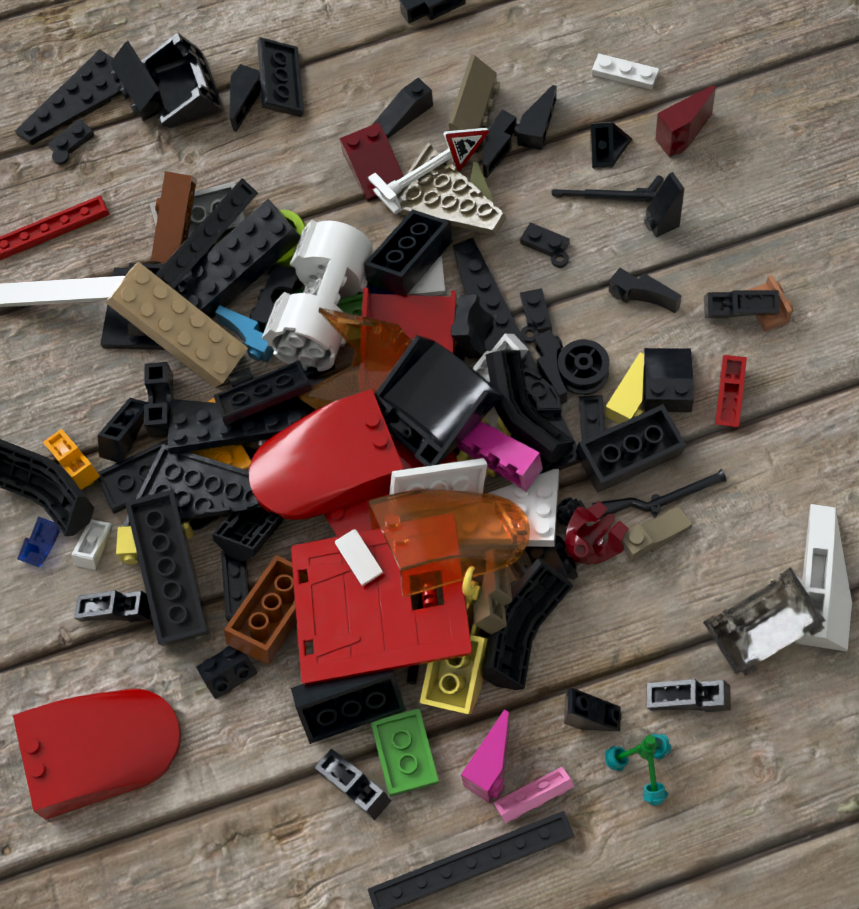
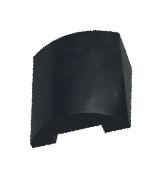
M419 335L415 336L374 394L390 434L415 454L414 457L425 466L441 464L503 397L490 382L435 340Z

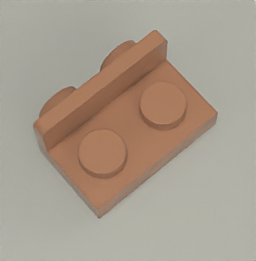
M773 275L767 277L766 283L748 289L779 290L780 313L778 315H755L764 332L790 322L793 312L792 303L789 299L786 300L780 282H776Z

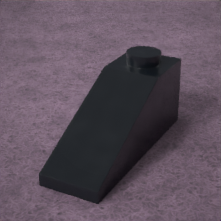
M242 64L238 66L230 78L229 118L233 131L236 132L261 93L259 70Z
M418 77L401 89L373 124L379 122L388 139L434 106L432 90Z
M552 85L522 115L520 124L516 123L514 136L517 137V146L543 150L557 100L556 85Z
M673 172L668 174L646 209L645 225L656 237L680 227L685 188Z
M129 397L98 434L100 458L118 463L124 459L131 450L144 422V405L149 404V402Z

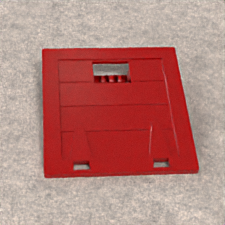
M453 515L359 532L358 534L383 571V574L364 586L360 584L335 544V541L342 536L293 545L291 547L301 682L304 685L463 657L473 653L466 598L462 592L463 576ZM440 569L444 605L438 606L434 570ZM307 571L308 582L301 584L300 572ZM418 574L420 578L423 609L413 610L409 575ZM306 642H313L314 654L306 656Z

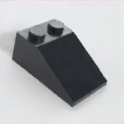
M644 348V412L660 405H664L667 412H692L694 384L691 348Z

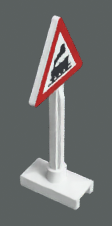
M487 128L445 131L443 134L448 149L401 179L386 184L376 173L369 176V181L376 187L373 189L374 193L396 215L402 211L397 198V194L401 192V189L451 158L457 171L460 172L488 135L489 130Z

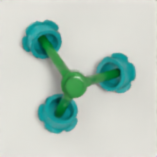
M647 735L641 744L627 751L620 746H611L605 751L606 765L611 770L616 771L624 769L629 761L628 756L638 753L641 758L648 761L651 782L644 786L643 800L650 805L656 806L662 804L665 798L668 797L665 786L662 783L656 782L654 758L662 759L671 751V744H669V738L666 735Z

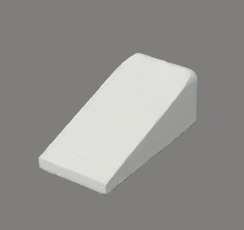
M91 519L71 554L75 566L96 570L109 537L112 523Z
M356 529L335 541L336 546L362 586L383 574V571Z

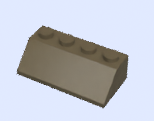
M475 55L470 56L449 120V131L488 127L489 111H493L495 103L493 98L494 95H498L500 82H497V73Z

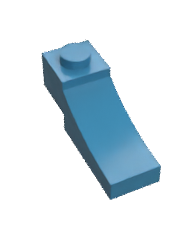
M219 305L215 311L219 323L231 329L245 342L244 344L248 348V355L252 359L268 363L274 353V349L272 346H268V341L262 339L263 333L258 322Z

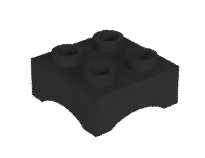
M477 294L460 295L459 302L455 307L456 316L454 324L451 326L452 338L468 358H481L486 352L485 337L494 320L492 315L480 306V298Z

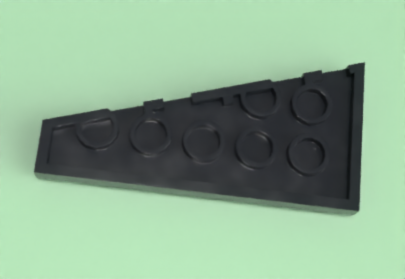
M99 49L15 130L17 136L30 145H34L54 134V130L62 125L68 126L72 124V120L80 115L84 117L110 103L111 98L121 93V85L119 82L115 84L109 73L112 71L110 62L113 57Z
M171 399L168 451L170 454L268 440L307 416L308 413L307 410L269 407L225 426L216 403Z

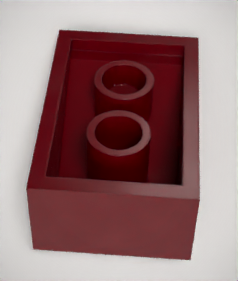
M714 85L658 113L655 140L668 157L684 152L711 117L716 91Z
M379 122L339 138L342 153L367 201L378 197L373 191L376 187L368 178L372 174L376 173L386 184L404 177Z

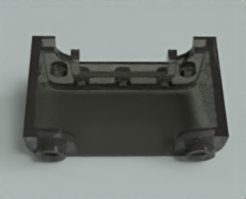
M790 567L780 574L779 581L775 579L770 581L771 583L730 609L722 611L723 614L721 613L716 617L713 615L703 621L736 675L741 673L745 677L758 670L756 665L808 633L814 636L825 629L823 624L826 622V619L795 569Z

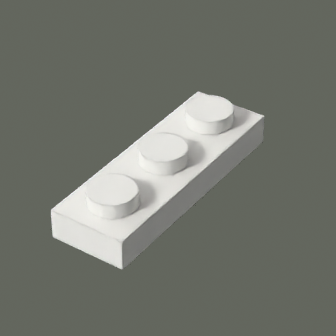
M599 53L592 68V75L649 90L653 89L659 74V68Z

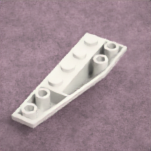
M811 504L796 644L847 652L852 600L836 508Z

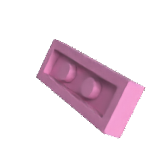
M560 767L493 803L504 823H507L510 820L519 818L522 814L533 808L542 806L546 801L563 795L567 790L573 788L574 785L566 771Z

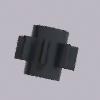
M568 497L557 505V519L560 524L567 526L577 507L586 508L581 500L578 501L577 498L573 500L572 497Z

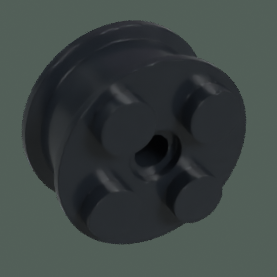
M580 339L567 344L561 350L558 357V370L565 388L579 395H588L600 390L607 382L609 376V356L604 347L592 340Z

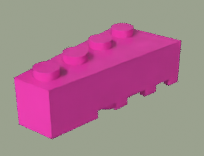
M482 421L456 446V448L474 459L484 458L489 469L526 492L543 470L540 452Z

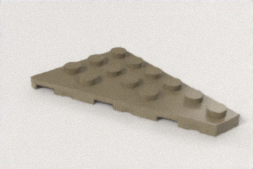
M427 143L407 174L441 153L437 152L431 144ZM449 161L444 162L407 185L397 194L402 211L398 214L408 215L413 209L450 221L451 226L495 236L506 220L504 213L498 207H495L490 199L488 200L464 175L462 176Z

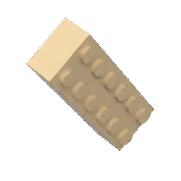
M137 262L130 269L105 302L213 387L224 383L248 349L140 262Z

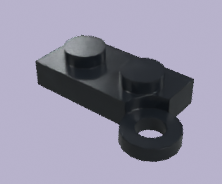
M530 222L520 238V244L551 256L553 266L557 268L565 267L569 261L568 254L565 251L570 244V238ZM557 257H563L564 260L561 261V262H558V261H556V258H557Z
M542 288L520 292V299L527 326L522 328L521 335L526 343H533L534 337L538 336L539 333H544L548 330L552 331ZM527 332L534 333L532 337H527L525 334Z

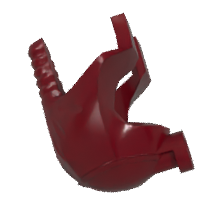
M600 501L589 508L577 507L567 527L565 536L566 550L574 561L581 564L601 563L624 551L622 539L629 528L621 521H618L608 532V542L603 541V537L612 525L615 517L614 514L610 513L600 519L608 510ZM587 522H596L592 526L586 525Z

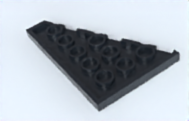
M162 444L136 497L137 499L173 489L178 497L183 521L264 509L252 493L248 470L190 452L170 454L168 445ZM128 515L123 523L124 527L130 526Z

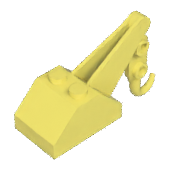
M470 566L467 569L462 585V592L467 602L469 624L474 614L473 604L477 602L482 588V583L471 580L475 570L474 566ZM474 622L470 634L473 653L468 656L428 663L420 703L460 713L472 714L482 689L487 655V638L479 637L480 628Z

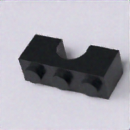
M276 263L273 271L268 273L267 284L264 289H261L256 308L253 307L250 313V319L258 322L261 332L265 331L276 300L284 292L291 295L297 288L301 289L303 283L298 278L295 268Z
M168 362L147 363L144 368V384L147 388L149 404L144 405V426L150 437L168 436L171 399H173V373Z

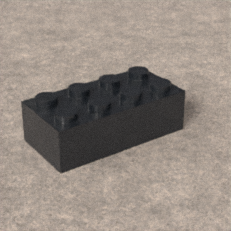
M412 209L364 263L367 283L405 297L453 242L450 221Z
M660 405L580 441L575 453L594 488L599 493L680 456L686 447V443L665 406Z
M393 669L310 685L301 684L291 688L295 707L309 744L406 711Z

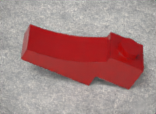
M722 356L715 425L739 427L747 357Z

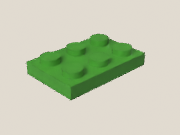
M420 708L392 715L371 723L389 797L439 784Z

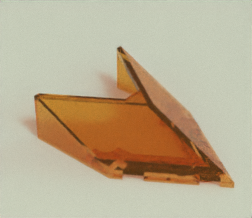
M319 307L318 312L355 350L351 366L313 386V390L301 394L299 399L318 410L332 402L370 389L375 394L410 345L412 339L396 323Z

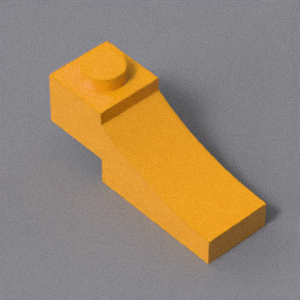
M62 429L43 442L80 490L90 486L100 477L93 465Z

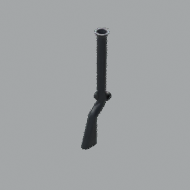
M720 469L711 476L661 497L658 494H654L649 502L632 497L601 501L608 510L600 519L606 517L607 514H615L629 507L645 512L651 511L653 517L656 518L662 506L716 483L727 482L725 473Z

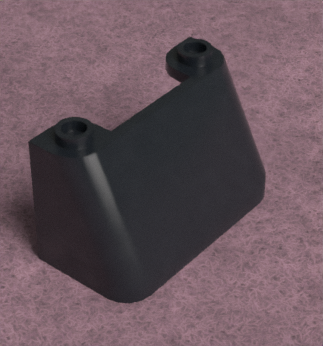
M176 33L141 60L160 90L164 108L159 110L158 119L164 127L174 128L216 114L223 109V104L204 54L196 45L181 34Z

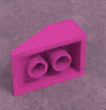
M505 709L461 773L463 786L488 803L493 798L498 799L505 787L502 784L504 782L510 732L509 712Z

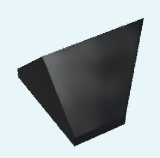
M613 122L590 123L592 168L614 166L632 141V138Z

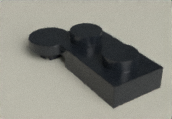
M78 119L47 143L53 151V161L58 165L67 163L70 158L69 153H73L94 136L93 130L81 119Z

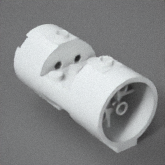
M311 220L303 229L290 265L295 267L296 274L305 285L303 293L291 295L284 292L276 300L262 339L268 341V346H272L274 349L273 354L282 362L291 364L300 360L305 371H307L308 367H317L319 372L325 371L333 366L339 347H343L349 337L346 334L349 327L347 325L348 321L343 311L336 305L340 298L355 296L359 291L363 292V288H366L367 280L364 263L373 254L372 243L365 234L355 227L338 221L316 222Z

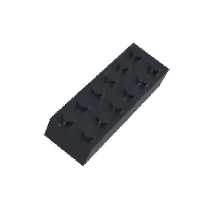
M267 199L207 252L177 284L174 290L212 319L216 316L215 311L219 305L226 307L298 244L301 235L281 211Z
M172 489L125 501L158 644L166 646L210 634L177 494Z

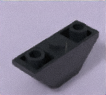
M568 688L565 697L564 724L580 730L620 732V706L580 690Z

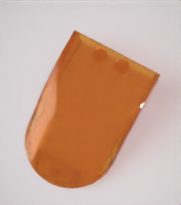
M427 489L410 490L369 500L371 530L381 529L400 569L401 594L403 598L462 581L470 566L475 567L472 577L505 568L517 561L522 556L526 545L529 544L530 525L526 514L514 502L498 495L458 490Z

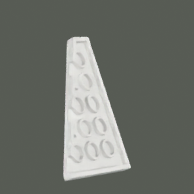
M559 469L539 474L527 492L515 484H511L482 495L481 502L447 507L410 522L453 515L458 546L555 547Z

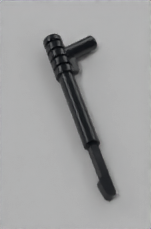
M658 175L648 188H636L633 191L553 189L551 194L555 197L581 196L584 198L645 200L649 202L656 195V191L664 182V178Z

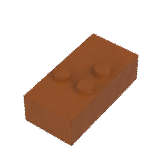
M165 171L161 198H157L155 206L158 217L151 261L166 263L188 238L197 179L193 176Z
M278 555L274 556L224 629L227 645L267 665H270L297 624L291 561ZM307 571L300 572L301 584L308 582Z

